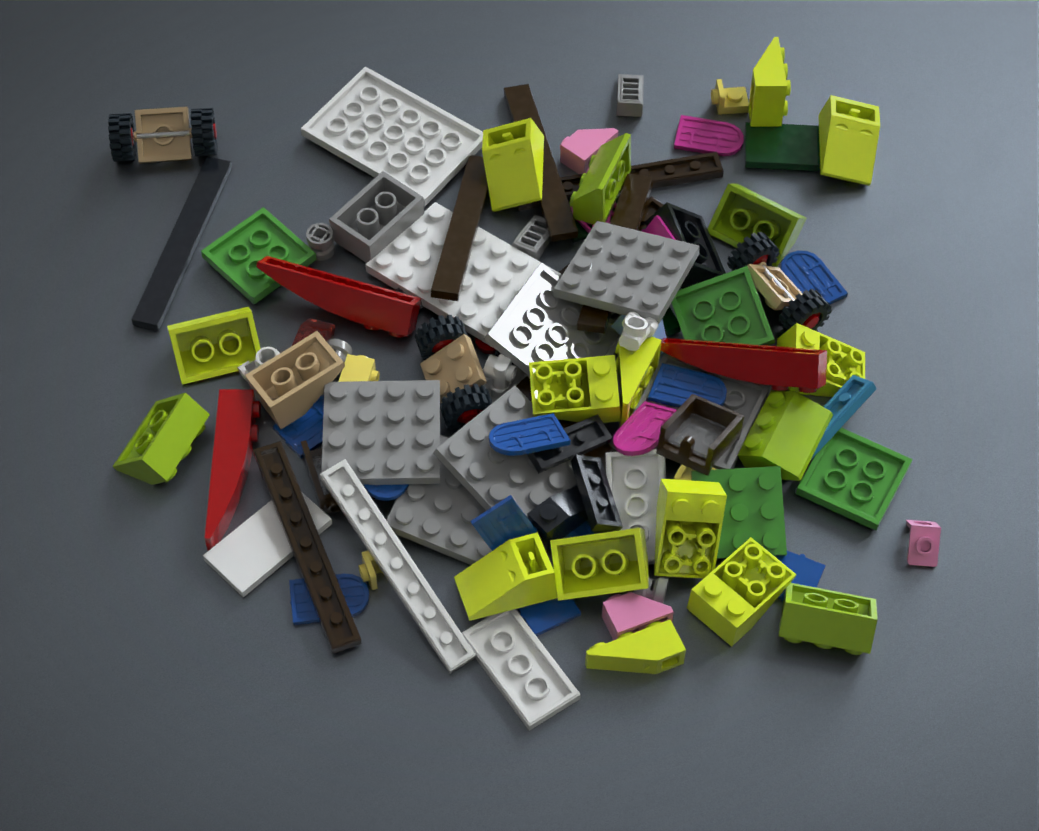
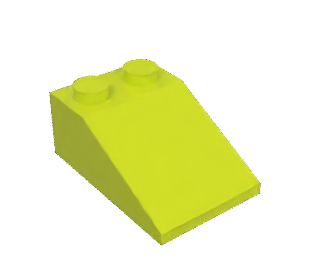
M647 337L636 351L627 350L620 346L619 341L617 343L615 353L619 354L616 359L621 418L619 427L633 414L659 365L662 342L660 339Z

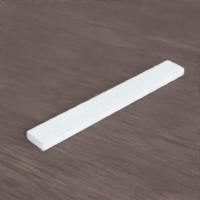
M346 459L320 473L321 480L448 672L451 674L476 658V654Z

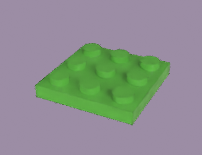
M264 207L201 250L202 258L253 304H256L281 286L256 267L259 260L270 256L306 267L317 260L316 253Z
M748 266L678 290L672 301L682 334L686 340L764 346L775 343Z
M841 427L815 455L797 487L796 494L873 530H877L913 459Z
M781 466L711 470L709 476L698 471H691V481L719 482L727 495L717 559L728 558L750 537L773 556L787 555Z

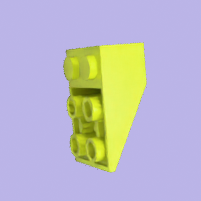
M779 37L773 38L753 69L748 106L751 127L782 126L783 116H787L788 102L785 98L790 96L791 82L786 80L788 66L787 63H784L785 49L780 47Z
M830 95L819 113L821 175L870 186L880 131L879 106Z
M532 118L483 130L482 154L492 211L496 212L542 200L544 135Z
M798 323L777 338V347L827 350L826 385L816 389L814 393L799 392L798 387H789L788 390L796 391L802 395L833 397L852 375L865 379L864 351Z
M615 355L529 363L533 416L537 417L554 413L558 420L581 422L598 414L603 423L621 421Z
M661 478L656 506L655 576L704 579L715 569L727 495L719 482Z
M538 532L509 539L454 577L469 621L557 598L555 572Z
M750 537L691 589L687 609L732 647L753 628L796 577V573Z

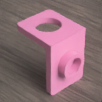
M906 520V525L910 528L907 563L909 565L936 567L938 564L941 527L936 522Z

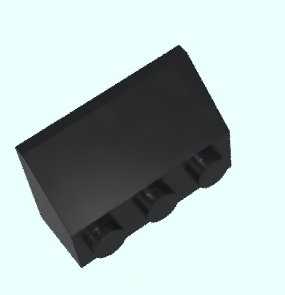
M666 202L645 221L646 226H648L654 217L658 215L676 240L699 245V255L680 288L684 289L726 274L702 216Z

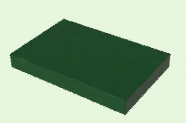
M745 122V168L820 171L819 126L782 124V126L751 127L750 122Z

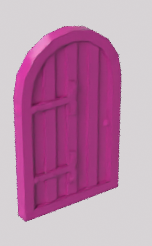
M681 115L676 131L674 149L704 154L717 152L718 156H730L741 150L744 143V135L734 124Z
M644 401L616 431L613 436L615 449L617 452L627 456H638L650 452L658 445L661 426L677 410Z

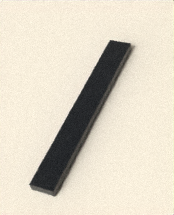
M206 157L131 319L134 326L156 331L160 330L232 170L231 161Z

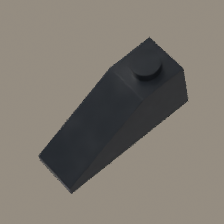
M578 485L550 496L527 513L528 519L537 528L546 551L551 548L550 540L563 539L588 520Z

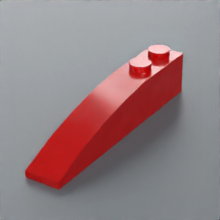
M266 256L257 262L256 267L304 300L328 312L361 323L366 329H382L389 331L390 335L399 338L410 335L416 329L422 298Z
M673 338L661 339L662 352L705 371L728 378L771 385L772 390H788L789 387H798L799 392L814 393L816 389L826 385L827 350Z
M219 389L204 538L207 551L218 544L226 533L240 502L248 477L253 442H258L259 427L255 425V418H260L261 403L256 401L254 389Z

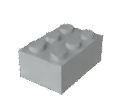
M382 171L329 219L330 227L333 230V241L367 263L424 214V197Z

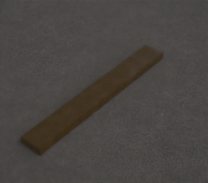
M529 84L504 88V96L512 121L517 122L532 118L544 135L542 200L539 201L551 241L577 238L578 229Z
M712 152L631 166L630 174L653 176L652 189L721 178L723 177L724 170L718 153ZM582 174L560 177L568 202H570L573 192L578 191ZM539 201L520 205L518 209L521 211L539 208L540 204Z
M471 155L468 158L432 284V298L452 301L459 300L488 192L484 160L481 156Z
M627 174L610 224L639 230L653 186V176ZM583 305L577 321V330L605 334L612 312Z
M281 441L253 449L257 465L332 654L362 644L361 637Z

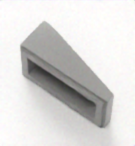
M618 74L617 116L642 117L644 75Z
M534 215L516 237L512 246L539 261L551 238L548 229L537 226L538 224L547 228L544 218ZM533 230L541 232L543 235L533 232Z

